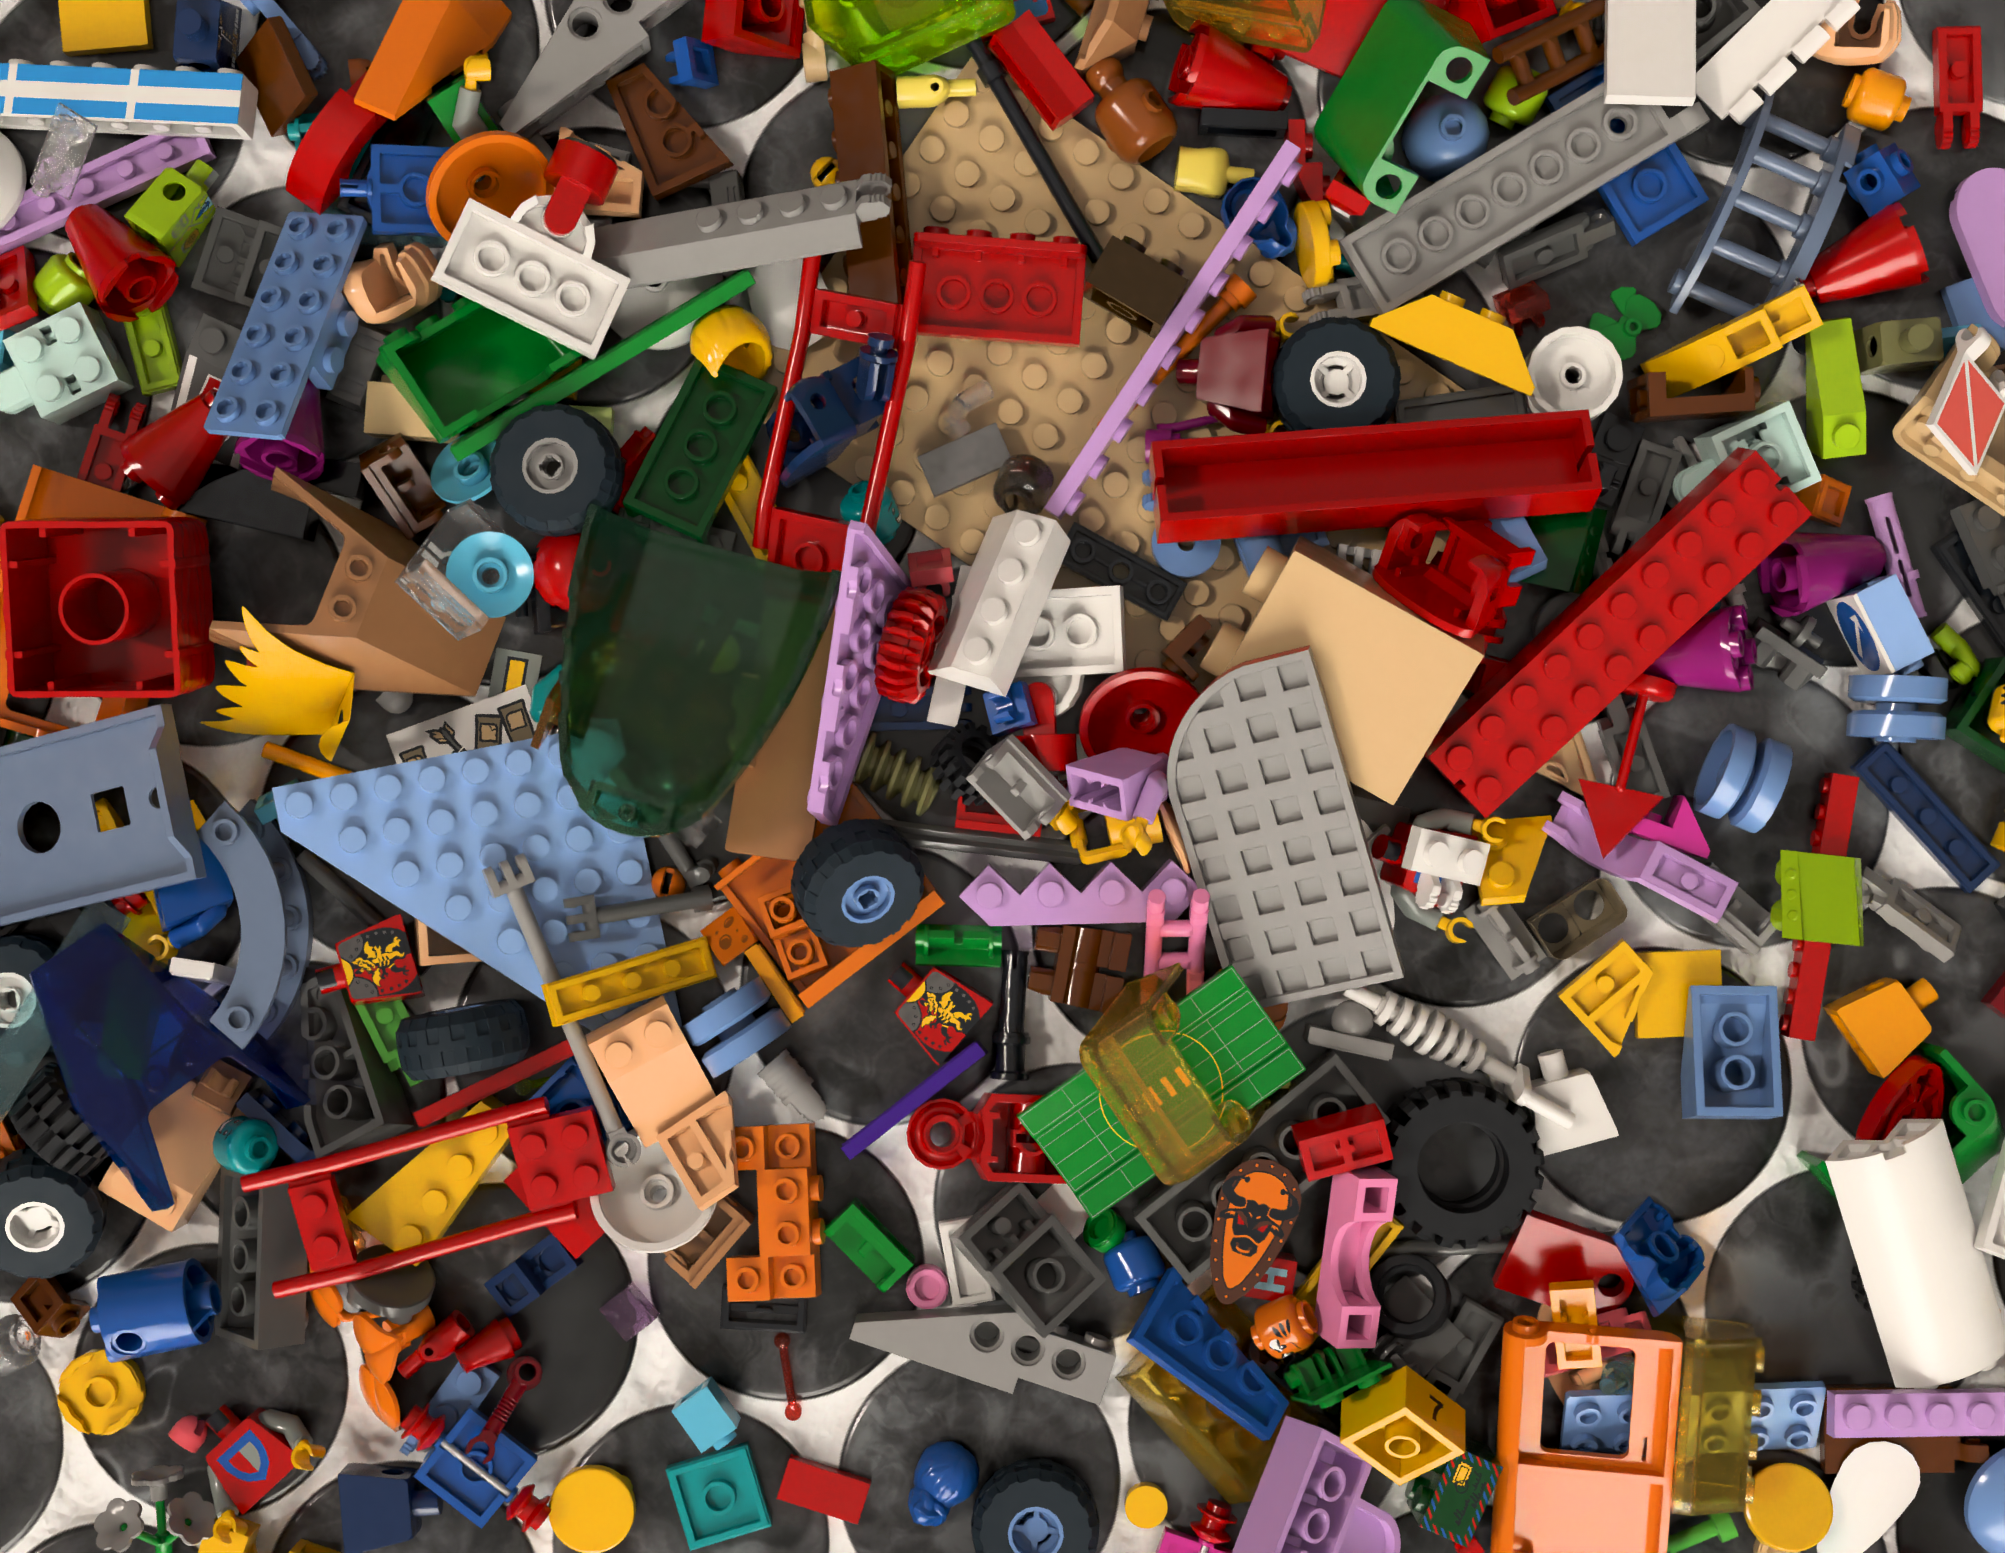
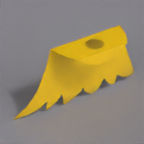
M242 606L246 630L259 652L240 646V650L257 667L225 660L232 674L246 686L217 685L215 689L224 697L242 707L216 710V712L234 719L201 721L200 723L215 729L251 735H322L319 740L320 752L327 760L332 762L350 721L355 673L324 664L293 650L269 633ZM343 710V722L338 724L340 713Z

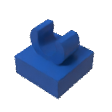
M688 36L673 40L674 51L669 52L665 56L666 62L676 64L678 75L669 78L670 84L682 87L693 86L702 89L719 85L712 45Z
M1024 681L1012 683L1006 697L990 692L982 694L992 735L1001 737L1038 724L1028 683Z

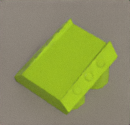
M1780 850V860L1776 864L1775 879L1781 886V899L1776 901L1771 907L1770 921L1777 930L1782 931V938L1864 946L1861 858Z

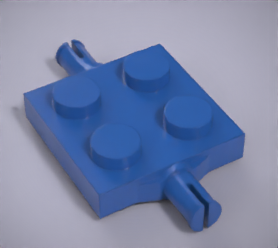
M371 144L370 170L367 179L340 178V197H367L372 215V234L442 237L428 215L426 188L434 166L450 147Z

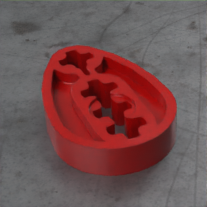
M1913 1055L1907 1058L1889 1075L1876 1092L1860 1121L1855 1140H1884L1901 1119H1941L1944 1084L1940 1066L1921 1055Z

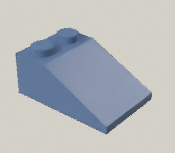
M1689 986L1680 1075L1682 1119H1772L1783 1116L1777 986Z

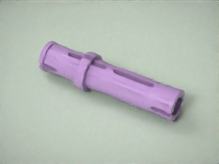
M1889 492L1865 499L1876 540L1883 545L1886 551L1885 570L1887 575H1897L1917 617L1928 616L1927 612H1925L1916 581L1917 578H1920L1918 569L1913 570L1904 534L1893 501V493Z

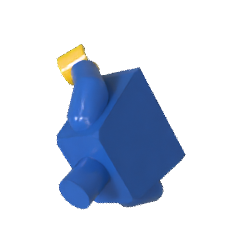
M200 838L199 841L207 877L153 890L162 932L169 931L168 934L154 935L148 938V945H154L161 941L164 943V952L162 955L154 958L156 961L169 960L177 955L179 949L206 936L226 917L227 908L233 902L232 887L225 870L214 853Z

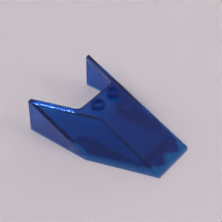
M104 922L29 973V977L73 1109L152 1212L165 1210L175 1203L148 1120L149 1113L155 1106L223 1057L234 1059L265 1080L286 1109L305 1105L311 1099L254 1038H252L245 1049H241L209 1021L221 1005L218 1000L188 979L171 975L169 966L162 961H157L152 954Z

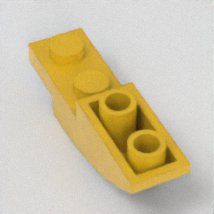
M1801 284L1722 325L1719 323L1640 363L1644 374L1666 371L1667 398H1673L1783 348L1784 344L1823 325V322L1805 285Z

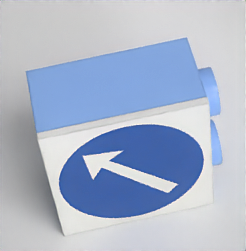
M1896 574L1874 578L1826 602L1862 675H1906L1923 667L1922 658L1935 652Z

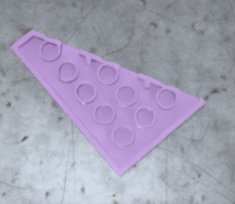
M850 520L847 530L839 592L835 603V620L825 689L821 700L822 710L811 786L807 797V811L820 823L830 826L838 825L881 698L874 682L876 677L874 669L877 663L875 657L879 649L878 642L881 640L883 633L882 627L886 624L887 613L891 612L893 602L897 599L898 594L908 586L911 587L910 579L869 525Z

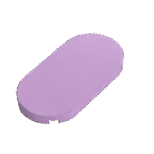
M1986 168L1975 172L1960 182L1956 188L1957 192L1955 193L1954 200L1950 203L1949 218L1988 315L1995 323L2005 327V169Z

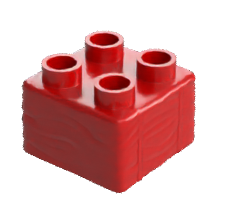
M60 517L8 521L1 524L0 568L2 570L3 616L6 630L7 649L5 651V658L7 660V688L12 696L20 698H170L190 693L212 683L215 676L214 642L209 641V628L213 621L209 537L207 528L201 520L191 517Z

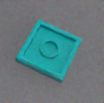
M749 1441L667 1465L665 1470L690 1551L772 1526L773 1520Z

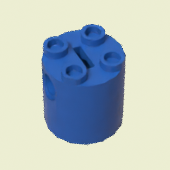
M194 1258L99 1277L97 1280V1306L90 1309L89 1321L94 1333L101 1332L105 1343L106 1357L110 1363L207 1343L212 1336L214 1315H218L222 1308L221 1293L216 1281L204 1270L200 1262Z

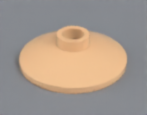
M1165 800L1161 803L1158 814L1182 870L1185 874H1189L1191 866L1172 806Z

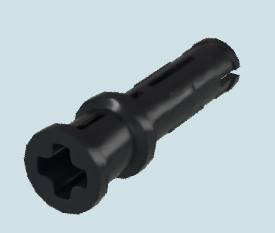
M1002 950L999 1031H995L994 1035H992V1042L996 1044L995 1070L991 1071L990 1078L1024 1081L1029 1080V1073L1025 1071L1026 1045L1030 1044L1031 1041L1029 1033L1024 1032L1029 951L1017 950V967L1013 968V950Z

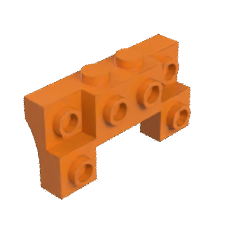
M815 1122L735 1126L738 1171L757 1170L760 1255H738L726 1258L728 1302L818 1297L822 1295L820 1244L825 1242L826 1234L824 1230L826 1228L824 1219L819 1218L818 1201H822L824 1196V1182L822 1175H817Z

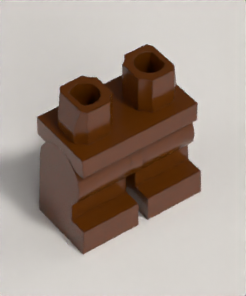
M1062 924L1060 927L1037 926L1034 949L1055 953L1053 969L1030 965L1027 989L1048 995V999L1051 1002L1064 1003L1118 1016L1124 978L1118 974L1099 971V968L1103 967L1126 972L1132 934L1128 931L1074 924Z

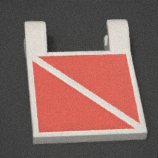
M1979 327L1974 337L1967 328L1961 329L1957 333L1955 342L1958 352L1926 423L1930 431L1968 475H1977L2005 410V374L2002 370H1995L1991 374L1990 379H1988L1974 362L1991 343V336L1984 327Z

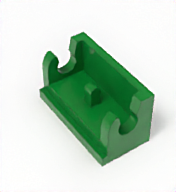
M857 1197L825 1226L824 1233L883 1293L914 1265L915 1256Z

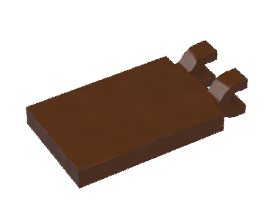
M1946 1383L1939 1385L1936 1389H1953V1387ZM1825 1384L1826 1395L1820 1422V1469L1825 1474H1838L1843 1461L1854 1449L1869 1442L1879 1441L1901 1445L1913 1455L1919 1466L1920 1473H1955L1954 1460L1985 1463L1989 1459V1445L1980 1443L1978 1437L1833 1438L1826 1434L1827 1390H1893L1914 1388H1895L1894 1384Z

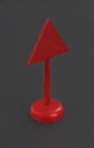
M1642 673L1622 691L1626 695L1637 698L1616 785L1612 786L1579 779L1603 859L1664 798L1659 795L1626 789L1647 701L1669 702L1676 693L1677 685L1660 677Z

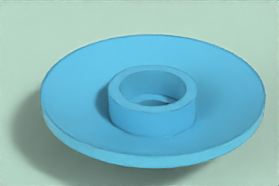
M496 440L459 462L450 450L452 441L441 451L433 464L430 477L432 488L441 499L449 503L463 504L475 501L492 490L489 463Z
M485 531L465 538L455 547L447 562L446 582L451 596L465 611L482 618H498L516 611L527 600L534 584V568L528 552L516 539L504 533ZM491 569L498 571L500 575L498 582L492 585L485 583L483 580L484 573Z

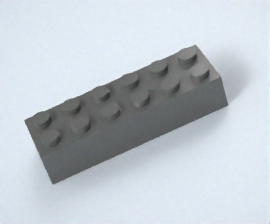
M1328 1049L1307 1066L1304 1072L1290 1081L1291 1086L1288 1089L1276 1091L1132 1208L1135 1220L1188 1285L1211 1268L1210 1250L1215 1210L1221 1186L1230 1171L1242 1162L1258 1158L1273 1160L1291 1172L1297 1180L1300 1193L1302 1194L1318 1180L1310 1182L1307 1180L1299 1159L1300 1153L1291 1125L1375 1103L1384 1118L1385 1125L1391 1122L1332 1049Z

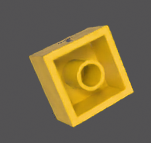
M1406 1365L1383 1377L1378 1383L1361 1389L1342 1400L1340 1443L1400 1486L1465 1453L1466 1410Z

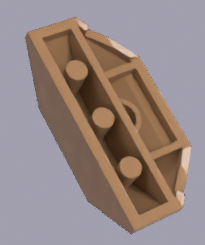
M1151 0L1094 1L1074 69L1083 80H1085L1086 72L1096 62L1107 57H1114L1120 61L1134 54L1138 40L1147 41L1154 16L1147 15Z

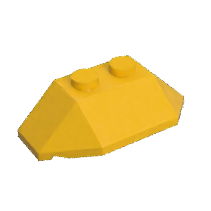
M1442 290L1439 297L1435 295L1426 296L1374 317L1369 322V327L1524 395L1531 396L1535 387L1513 329L1504 326L1506 317L1496 312L1482 308L1480 314H1476L1463 308L1466 302L1465 299Z

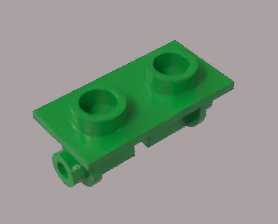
M918 924L915 940V964L920 966L1001 967L1002 926Z

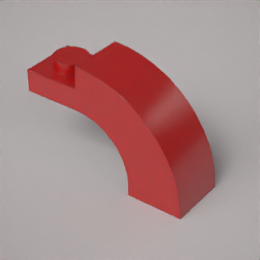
M367 71L347 91L340 88L327 102L307 130L291 162L286 180V191L319 215L340 196V178H349L351 168L362 148L389 119L354 103V97Z

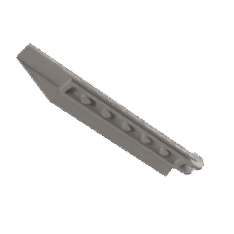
M875 172V174H863L860 179L594 227L596 242L591 259L630 278L631 281L627 289L863 248L859 225H861V222L877 220V218L882 219L890 215L891 200L886 196L889 193L891 194L892 179L886 173Z

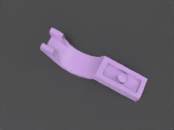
M1564 791L1561 792L1557 801L1562 805L1553 822L1547 820L1541 830L1576 857L1601 871L1628 881L1638 882L1714 923L1721 919L1739 884L1738 882L1660 841H1647L1627 835L1603 859L1592 821L1584 802Z

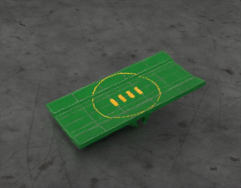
M1230 964L1018 1113L1017 1118L1040 1146L1093 1220L1300 1075L1306 1068L1235 968Z

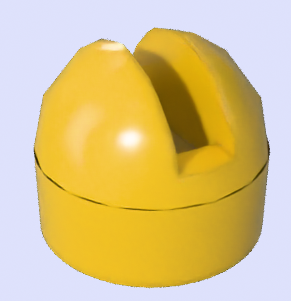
M826 156L817 159L813 163L810 177L815 187L836 183L837 159ZM830 164H833L835 168L821 182L817 177Z

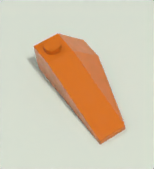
M402 0L354 97V103L391 120H397L432 93V87L449 74L454 77L464 70L463 64L467 57L477 53L484 55L492 49L510 22L512 12L502 0Z

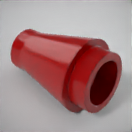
M506 1317L500 1321L496 1319L491 1321L465 1345L454 1352L462 1369L467 1374L474 1369L515 1357L514 1352L523 1346L515 1328Z

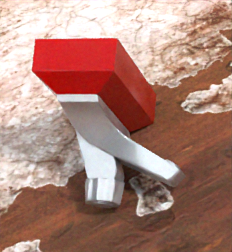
M1341 169L1338 170L1325 192L1332 209L1329 236L1330 239H1337L1338 242L1346 234L1349 235L1361 228L1357 216H1363L1371 202Z

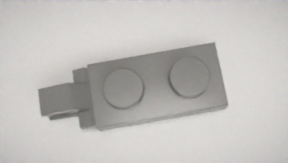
M1867 866L1862 869L1863 904H1868L1870 909L1880 915L1889 925L1899 929L1914 940L1923 950L1930 952L1943 963L1955 955L1962 930L1958 923L1894 877L1889 881L1879 876Z

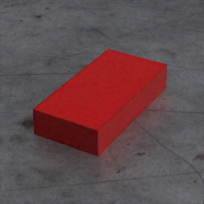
M791 1454L776 1499L858 1525L871 1485V1479Z

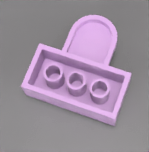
M1285 1416L1232 1553H1400L1401 1538L1398 1525L1389 1513L1360 1498L1372 1465L1340 1443V1437L1321 1427Z

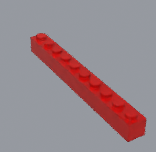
M1825 773L1824 777L1821 778L1819 783V792L1821 793L1820 804L1816 805L1814 817L1817 819L1816 828L1810 836L1811 853L1846 857L1860 777ZM1793 939L1792 950L1795 951L1794 958L1788 966L1790 982L1783 995V1002L1786 1004L1785 1011L1779 1019L1781 1035L1815 1042L1832 943Z

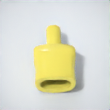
M935 74L897 76L896 94L898 108H931L940 105L948 97L977 96L976 78L946 79Z
M1179 146L1175 167L1174 191L1195 193L1207 198H1220L1225 194L1228 183L1236 184L1243 178L1254 177L1255 170L1230 166L1228 152L1222 148Z

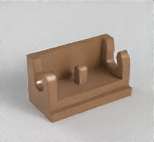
M728 1194L717 1201L713 1215L703 1230L686 1244L664 1252L667 1256L664 1261L683 1277L690 1286L696 1289L748 1229L755 1216Z

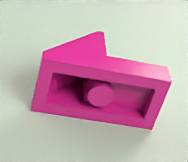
M1683 795L1673 796L1663 824H1660L1663 816L1649 812L1630 832V834L1649 841H1660L1677 851L1697 858L1708 859L1710 853L1708 844L1693 811Z

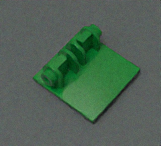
M1332 1346V1349L1330 1347L1323 1349L1332 1374H1330L1321 1355L1316 1352L1312 1354V1358L1308 1357L1296 1364L1290 1365V1371L1284 1373V1377L1292 1390L1295 1388L1299 1390L1298 1393L1290 1396L1292 1401L1306 1403L1308 1406L1319 1404L1320 1408L1323 1409L1342 1401L1345 1398L1343 1392L1355 1385L1359 1389H1364L1378 1383L1383 1379L1381 1372L1393 1366L1391 1362L1365 1359L1363 1354L1368 1352V1348L1336 1349Z

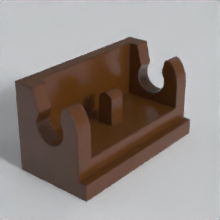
M401 433L359 455L362 474L407 540L444 517L441 509L447 506L446 501L441 499L433 490L430 476Z

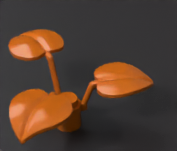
M308 1261L309 1271H310V1273H313L314 1271H311V1268H310V1265H309V1261ZM335 1285L310 1291L316 1310L331 1327L339 1326L341 1321H353L354 1334L365 1354L366 1363L360 1365L359 1383L363 1397L372 1412L385 1425L395 1432L401 1430L402 1428L399 1427V1403L388 1381H390L393 1375L398 1353L411 1346L412 1340L428 1333L436 1326L430 1307L427 1305L423 1310L414 1314L409 1323L398 1325L387 1319L382 1322V1327H380L372 1318H379L381 1316L374 1315L368 1311L347 1312L343 1308L342 1297Z

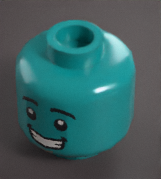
M869 481L855 483L849 488L848 493L842 499L840 514L844 521L850 522V520L860 522ZM885 486L876 528V536L883 545L895 537L896 531L902 523L899 507L892 491L887 486Z
M242 1115L232 1117L222 1123L216 1131L212 1143L213 1154L218 1163L227 1170L240 1174H251L266 1170L276 1159L279 1149L277 1136L272 1126L263 1120Z

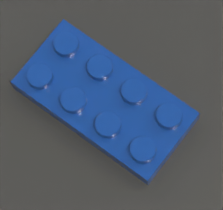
M1604 63L1549 95L1544 103L1550 113L1555 112L1604 82ZM1620 119L1611 120L1610 127L1612 131L1623 133L1625 130L1624 122ZM1676 143L1671 144L1597 189L1631 247L1709 200Z

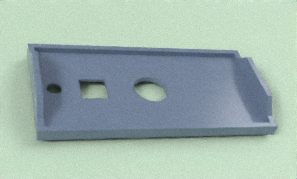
M171 704L151 706L0 747V927L207 877L199 836L196 833ZM123 787L130 825L101 832L94 794ZM155 788L160 808L156 807L152 802L151 795ZM38 802L50 805L60 820L61 832L58 842L51 850L45 853L33 849L26 841L23 833L25 814L32 805Z

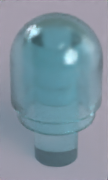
M1619 1356L1603 1368L1599 1387L1604 1394L1622 1396L1632 1391L1634 1358Z

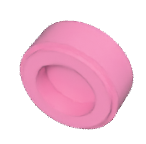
M922 1264L914 1268L909 1274L906 1292L908 1298L915 1306L922 1309H933L941 1305L948 1295L949 1280L946 1273L940 1267L933 1264Z

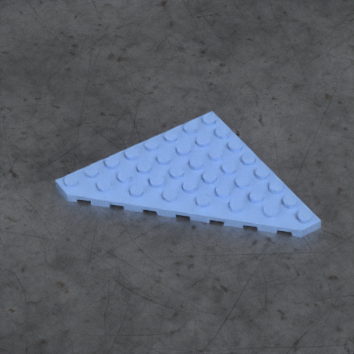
M620 722L272 788L281 833L298 842L543 1001H545L541 987L544 984L507 894L492 898L482 870L491 867L496 874L497 881L500 882L504 879L498 863L507 860L514 875H516L520 871L516 866L514 856L522 853L525 855L536 881L523 886V889L561 979L666 947L659 914L599 924L600 938L569 942L568 933L578 930L585 931L584 923L567 925L565 916L583 914L581 905L576 908H564L563 899L594 894L595 905L600 907L656 898L651 886L652 876L637 804L631 794L621 798L609 779L611 770L626 755ZM674 990L663 994L678 1025L681 1027L682 1023ZM658 996L580 1019L579 1023L588 1030L593 1031Z

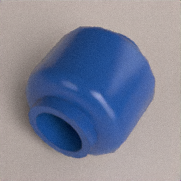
M1135 1230L1125 1232L1122 1242L1103 1256V1261L1113 1287L1118 1292H1127L1129 1298L1155 1289L1160 1282L1159 1279L1166 1271L1156 1244L1147 1235L1137 1237Z

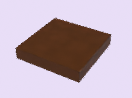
M281 16L267 18L235 61L239 70L257 88V108L271 137L286 134L287 124L294 123L295 118H299L317 97L318 91L284 19Z

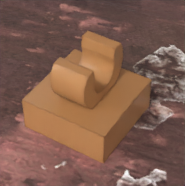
M214 1057L191 1095L194 1099L232 1117L237 1109L236 1103L247 1092L253 1082V1078Z

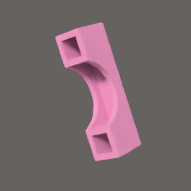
M1376 1165L1336 1174L1332 1177L1315 1315L1318 1322V1332L1316 1333L1336 1349L1376 1347L1381 1305L1374 1294L1370 1280L1369 1254L1373 1237L1378 1228L1384 1223L1393 1221L1398 1178Z

